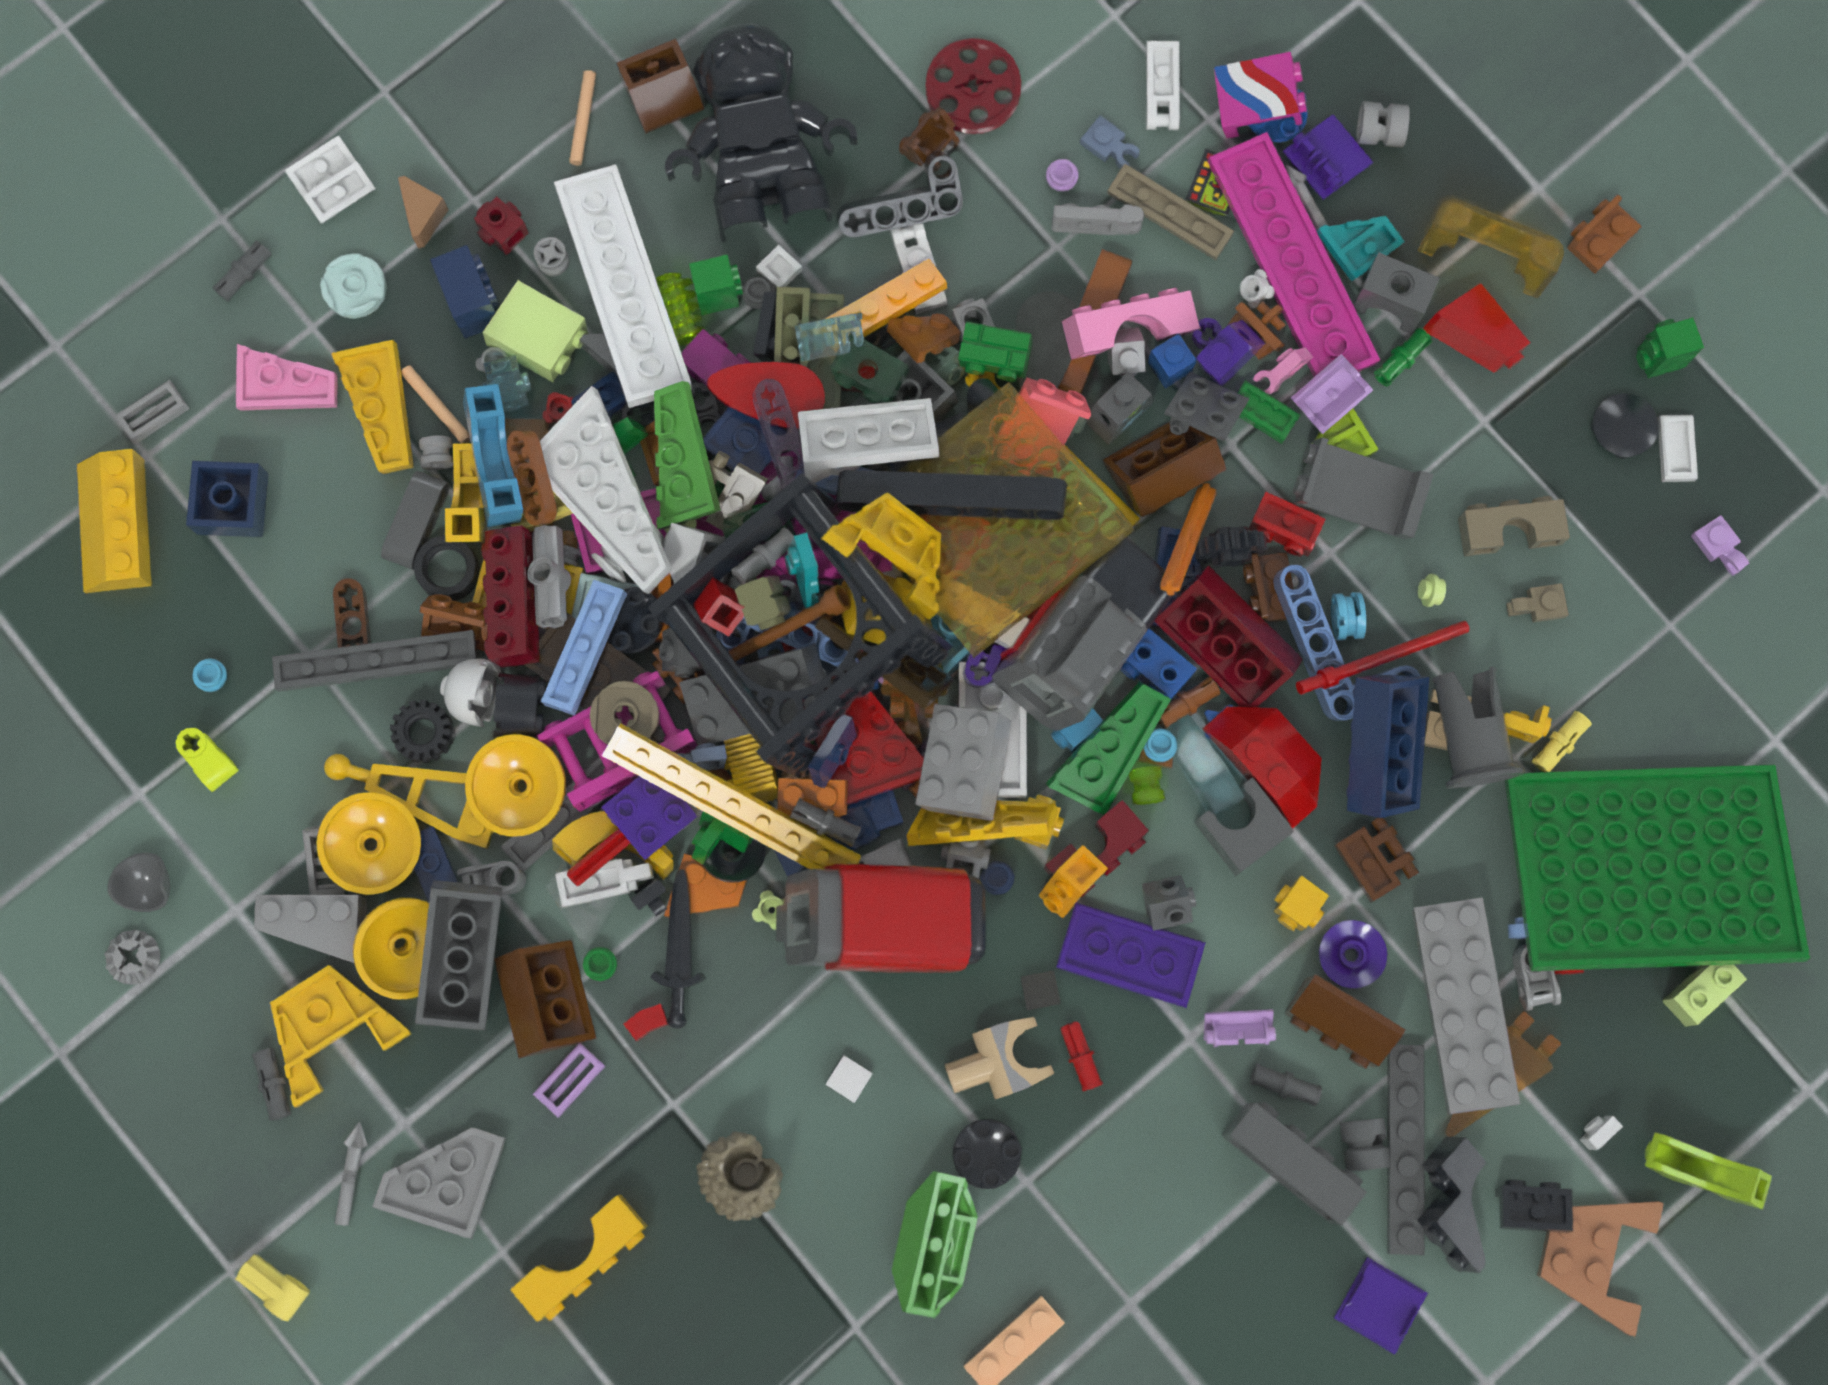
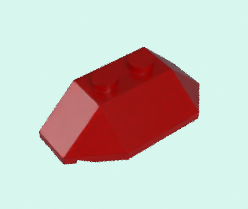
M1226 707L1202 728L1247 780H1250L1252 777L1292 829L1317 807L1322 758L1277 708Z

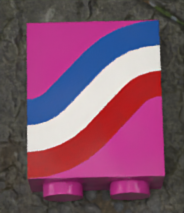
M1291 52L1214 67L1221 124L1226 139L1239 137L1238 127L1290 116H1294L1296 125L1303 124L1301 113L1307 112L1304 92L1298 93L1297 82L1303 81L1300 62L1294 63Z

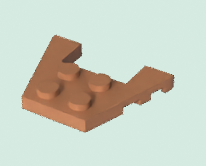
M1653 1201L1573 1206V1232L1546 1233L1537 1276L1587 1307L1594 1314L1608 1321L1626 1335L1636 1337L1642 1306L1608 1297L1609 1281L1621 1226L1625 1225L1657 1234L1664 1203Z

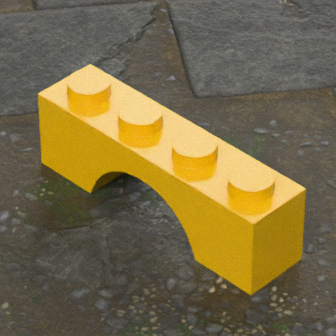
M617 1195L591 1218L594 1229V1243L589 1256L580 1266L569 1271H558L541 1264L536 1266L510 1289L536 1322L541 1321L545 1317L550 1322L566 1308L562 1302L569 1295L573 1294L577 1298L592 1285L589 1278L599 1270L604 1274L619 1261L615 1255L626 1246L630 1251L645 1238L642 1231L647 1227L646 1223L622 1195Z

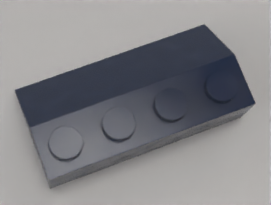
M1375 674L1356 678L1353 691L1354 713L1351 723L1352 742L1349 755V785L1346 792L1348 798L1347 811L1383 818L1420 809L1429 677Z

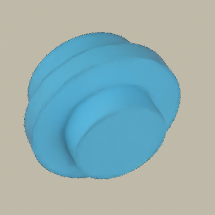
M204 659L193 670L195 685L206 692L219 690L227 680L225 666L216 659Z
M1158 728L1153 730L1143 749L1146 756L1152 761L1165 762L1174 756L1177 750V741L1170 731Z

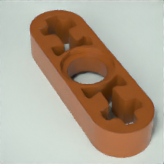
M531 430L513 431L507 439V451L513 473L518 481L525 519L531 525L550 524L556 518L557 506L539 438ZM530 469L534 471L536 478L533 486L528 481Z

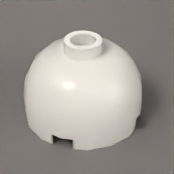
M469 659L458 663L450 671L449 675L443 678L440 688L449 713L457 720L473 726L484 727L483 721L490 722L494 716L497 688L495 684L496 677L501 673L500 667L486 659Z

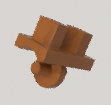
M1242 301L1235 307L1238 312L1232 317L1228 325L1243 320L1250 328L1253 327L1260 334L1259 337L1266 344L1255 354L1259 360L1264 359L1274 350L1280 352L1286 346L1267 327L1272 324L1280 331L1286 325L1278 317L1284 310L1280 304L1270 309L1264 302L1260 303L1256 309L1264 316L1262 319Z

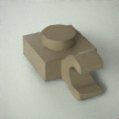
M1562 583L1529 588L1526 591L1527 597L1511 599L1510 603H1506L1508 617L1531 613L1533 623L1562 619L1569 615Z

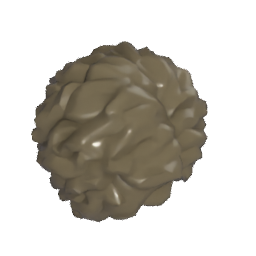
M732 1132L727 1138L719 1137L718 1141L710 1142L706 1146L707 1149L701 1157L702 1163L696 1166L699 1178L698 1184L701 1186L700 1192L706 1195L708 1203L713 1204L717 1214L726 1215L728 1220L736 1221L743 1219L748 1221L752 1217L759 1218L763 1212H769L776 1207L775 1201L780 1196L782 1190L779 1184L782 1181L783 1173L781 1172V1167L774 1159L762 1158V1145L756 1140L754 1135Z

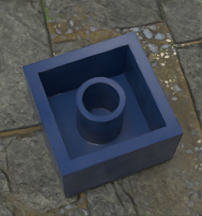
M466 245L430 259L452 316L464 338L466 339L483 332L499 309L500 303L492 289L491 281L479 255L475 254L472 256Z
M192 461L186 526L197 535L263 537L269 474L259 463Z

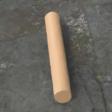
M589 70L583 72L569 160L573 165H582L596 79V73Z
M411 365L404 367L401 370V375L458 441L461 444L468 443L470 436L464 426Z

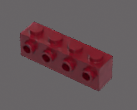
M523 525L484 531L485 543L482 544V556L486 565V574L483 576L482 582L487 598V606L483 612L488 631V638L484 643L486 655L490 661L502 668L540 662L539 629L536 624L535 589L534 584L528 580L527 576L528 568L533 562L532 532Z

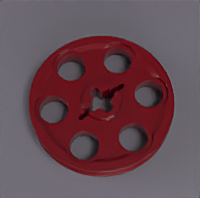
M979 38L958 40L944 47L932 60L926 75L925 90L927 102L930 109L935 111L940 107L939 105L942 100L946 98L955 100L958 104L956 110L946 112L955 124L953 130L964 134L987 133L1002 126L1015 112L1021 94L1020 71L1012 56L996 43ZM964 50H972L977 54V59L973 63H964L960 60L959 55ZM999 60L1006 64L1007 70L1002 74H994L990 71L989 65L993 61ZM942 68L948 69L953 77L948 82H939L934 76L936 71ZM969 81H975L976 85H980L977 92H972L971 88L968 87ZM1000 90H1006L1012 95V100L1007 104H999L994 99L995 93ZM981 109L986 112L988 117L983 123H975L970 119V113L973 110Z

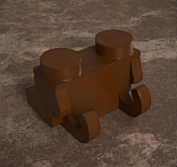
M938 107L935 111L930 110L920 116L918 127L910 137L907 136L901 140L899 151L909 161L921 167L925 164V160L930 153L943 151L947 144L956 148L960 143V139L953 131L955 124L943 108ZM939 161L933 166L934 172H937L941 167Z

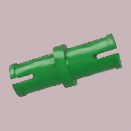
M1417 328L1401 346L1397 345L1392 349L1391 356L1374 371L1375 379L1381 385L1389 387L1405 369H1410L1415 364V358L1432 343V340H1430L1431 336L1424 329Z

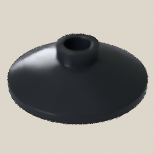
M754 839L745 853L725 841L720 840L702 866L707 873L720 881L729 883L745 881L753 877L762 867L765 859V844ZM727 852H732L735 854L736 858L728 859L725 857L724 854Z

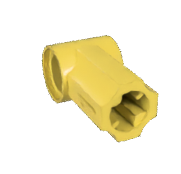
M254 1254L245 1262L236 1277L238 1282L264 1301L263 1305L267 1310L286 1322H289L310 1293V1290L303 1283L288 1274L283 1275L257 1254Z

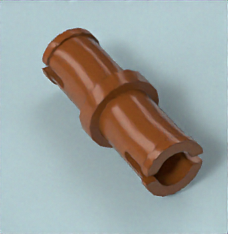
M1207 677L1187 692L1182 690L1177 693V698L1169 702L1158 724L1163 729H1167L1168 726L1187 714L1192 716L1197 712L1198 707L1215 696H1219L1220 690L1215 681H1212L1211 677Z

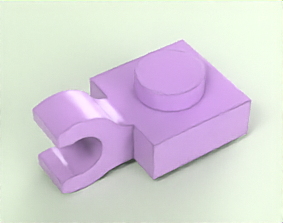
M1721 515L1692 534L1691 537L1709 561L1712 562L1719 557L1732 576L1749 564L1744 554L1734 548L1741 541Z

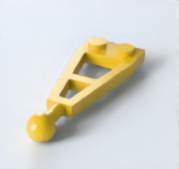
M333 754L326 759L324 771L330 779L338 781L348 777L366 783L364 788L366 791L385 794L398 800L415 818L455 840L488 850L493 831L487 829L477 820L467 801L457 828L417 807L426 780L465 784L467 773L373 764L371 770L352 765L350 760L342 754ZM382 775L413 779L406 801L379 787Z

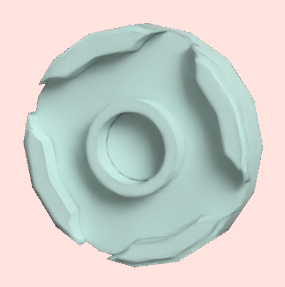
M356 253L339 256L330 262L320 283L322 297L331 310L342 317L354 319L368 316L377 310L384 301L387 291L385 275L376 261Z

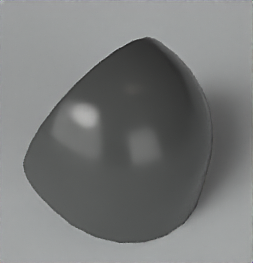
M142 852L127 857L114 868L108 881L107 891L110 898L121 907L137 912H152L166 905L170 896V878L165 864L159 856L153 853Z

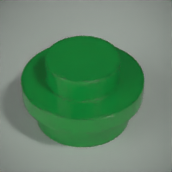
M604 947L591 949L583 959L585 974L595 981L608 980L616 972V956L612 951Z

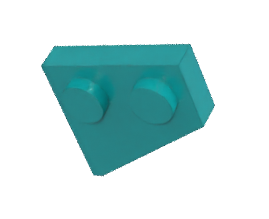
M1386 216L1375 217L1366 221H1349L1345 224L1334 226L1324 225L1316 230L1323 244L1351 282L1370 269L1378 252L1387 256L1405 242Z
M803 533L793 537L787 549L788 555H785L784 559L789 575L795 574L805 609L819 602L816 595L819 592L817 563L808 534Z

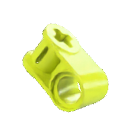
M186 728L177 736L176 748L211 792H214L239 771L226 753L199 729ZM193 739L198 740L197 744L200 748L197 751L191 749L192 744L190 742Z

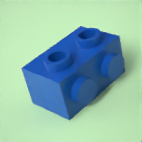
M1149 628L1120 670L1131 680L1135 681L1137 678L1142 683L1161 692L1172 700L1191 679L1197 668Z

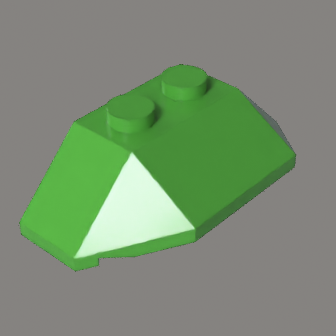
M933 1171L907 1200L891 1269L903 1312L935 1318L940 1309L963 1286L978 1219L972 1197L967 1189L966 1178Z

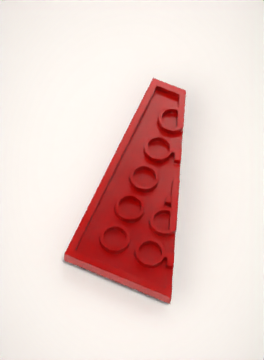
M802 626L805 634L813 636V632L808 626ZM781 642L784 652L796 649L788 644ZM871 691L863 697H857L844 714L852 717L857 736L849 748L846 761L837 767L831 777V780H848L847 806L920 780L924 758L917 751V748L905 736ZM830 720L821 728L822 732L816 738L818 747L821 746L836 720Z

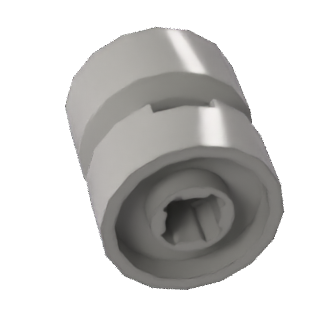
M1363 101L1358 116L1357 143L1376 145L1379 141H1383L1385 146L1403 148L1409 127V106L1390 103L1387 108H1383L1380 102Z

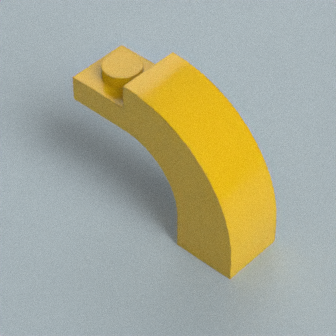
M471 443L453 444L454 489L451 507L445 508L446 542H482L485 540L484 531H488L472 446Z
M605 811L591 813L576 819L561 830L552 839L553 850L573 867L619 828L609 820ZM631 843L624 848V850L636 854L645 863H649L652 866V870L663 880L673 871V854L665 845L661 846L646 860L642 858Z

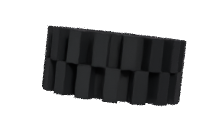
M414 700L409 702L410 706L405 707L403 705L399 708L401 710L400 714H394L392 718L395 720L394 725L390 724V731L393 733L390 737L391 741L396 745L395 748L413 762L419 763V761H422L423 763H430L432 759L435 761L441 759L440 755L443 752L445 754L448 753L449 749L447 747L449 744L453 745L454 742L452 733H455V728L452 726L453 721L447 712L437 704L429 703L427 700H420L419 703ZM422 719L431 721L435 727L433 738L425 744L413 742L410 736L412 725Z

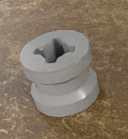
M546 237L537 242L533 254L541 272L547 276H558L564 273L569 266V257L564 244L554 237Z
M428 436L420 439L419 448L423 451V457L420 460L421 468L425 470H444L453 467V457L449 452V449L452 447V439L447 436Z

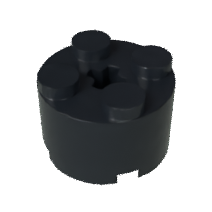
M499 673V682H504V684H497L494 722H496V728H500V731H493V739L513 734L538 738L537 735L543 733L544 723L543 714H538V705H544L541 700L546 690V681H540V676Z

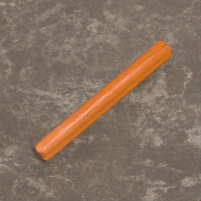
M1204 483L1202 487L1197 489L1161 580L1160 588L1166 591L1167 595H1174L1175 592L1180 591L1213 505L1217 491L1215 488H1211L1209 483Z

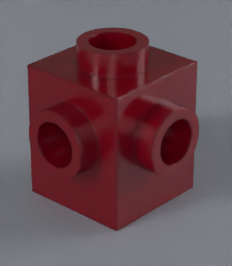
M497 196L491 202L484 203L478 209L474 218L479 229L476 232L479 238L489 247L492 244L496 245L505 255L509 254L529 232L525 222L520 218L522 213L510 201L505 204Z

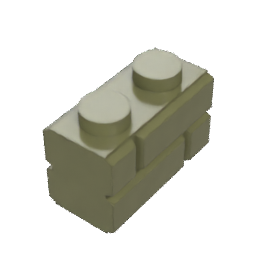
M779 576L762 577L737 586L735 590L740 605L745 607L742 612L747 625H758L760 631L784 623V615L789 614L791 611L787 596L782 595L784 588Z

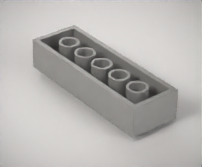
M1483 898L1415 907L1412 910L1447 1115L1519 1105L1518 1088Z

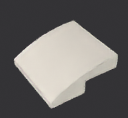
M339 135L285 169L286 174L321 224L375 190V187Z

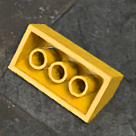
M133 449L99 452L77 464L83 591L91 593L152 586L144 459Z

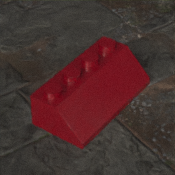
M1209 565L1176 596L1154 621L1240 707H1258L1295 674L1303 661V658Z

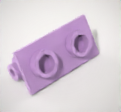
M1273 1009L1205 1013L1204 1041H1206V1044H1213V1047L1238 1045L1239 1039H1244L1245 1044L1264 1043L1269 1045V1041L1276 1040L1275 1027H1273Z

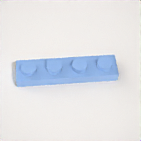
M593 580L541 702L545 706L575 716L627 596L624 589Z

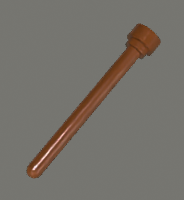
M835 585L824 591V596L820 598V602L786 619L784 623L773 626L728 650V653L736 662L825 614L839 615L851 608L850 598L842 586Z

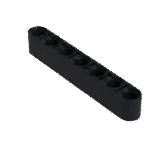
M845 470L841 471L838 476L835 507L846 512H859L863 507L888 492L916 515L1059 520L1064 518L1068 483L1062 479L1052 477Z

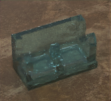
M862 313L794 325L801 362L850 353L849 333H852L854 336L855 346L862 347L864 342L860 319H863Z

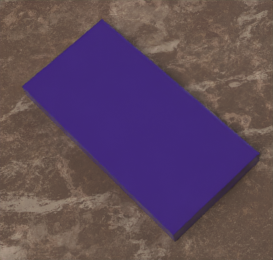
M1076 902L1056 968L1187 1008L1206 943L1164 929L1153 931L1151 925Z

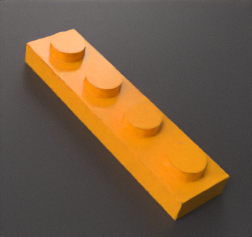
M928 258L819 322L820 330L838 353L889 323V319H896L947 289V281Z

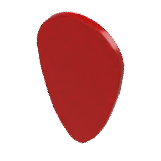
M757 362L738 364L719 370L707 380L708 389L730 408L767 424L786 429H799L798 412L823 409L825 403L824 388L818 376L809 368L795 363Z

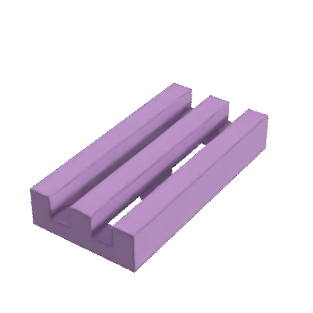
M579 1043L533 1095L559 1118L606 1066L587 1050L582 1043ZM582 1054L585 1057L584 1060L553 1094L547 1098L544 1093L575 1059ZM592 1063L594 1068L557 1107L554 1104L556 1100L586 1067Z

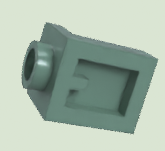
M952 346L944 348L942 352L936 355L931 352L926 354L924 362L950 387L958 382L966 373L964 371L965 367H961L958 360L959 351Z

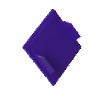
M1367 1257L1334 1319L1395 1355L1428 1293Z

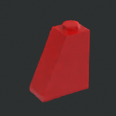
M1481 283L1439 310L1423 327L1431 336L1493 373L1504 366L1508 369L1514 367L1524 358L1521 352L1531 343Z

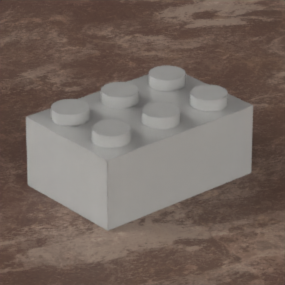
M935 704L915 805L932 812L993 821L1011 720L997 712Z

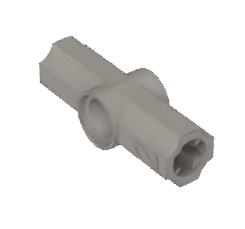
M542 525L534 528L535 531L532 533L533 562L528 568L527 576L528 580L534 584L536 624L542 628H557L564 626V622L567 620L565 592L571 584V576L564 568L562 529L558 526Z

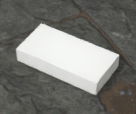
M1693 415L1660 416L1658 418V436L1662 482L1697 480Z

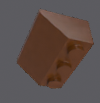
M1169 422L1103 459L1105 467L1127 503L1141 517L1156 512L1161 506L1175 498L1184 496L1189 490L1212 480L1216 475L1227 469L1215 437L1189 426L1187 432L1176 435L1171 432Z
M572 940L520 948L494 959L518 1058L547 1053L596 1039Z
M1316 974L1304 979L1284 1013L1291 1017L1289 1022L1291 1025L1305 1033L1309 1029L1321 1036L1319 1042L1334 1051H1337L1339 1047L1351 1054L1348 1059L1363 1069H1367L1368 1066L1372 1068L1379 1067L1406 1031V1029Z

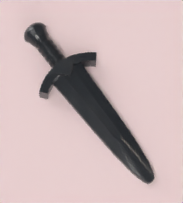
M683 869L676 872L673 883L665 976L659 971L654 972L650 976L660 985L672 989V1005L667 1023L670 1027L676 1029L682 1028L687 1024L683 1011L685 987L695 986L706 979L703 973H697L692 977L691 902L687 873Z

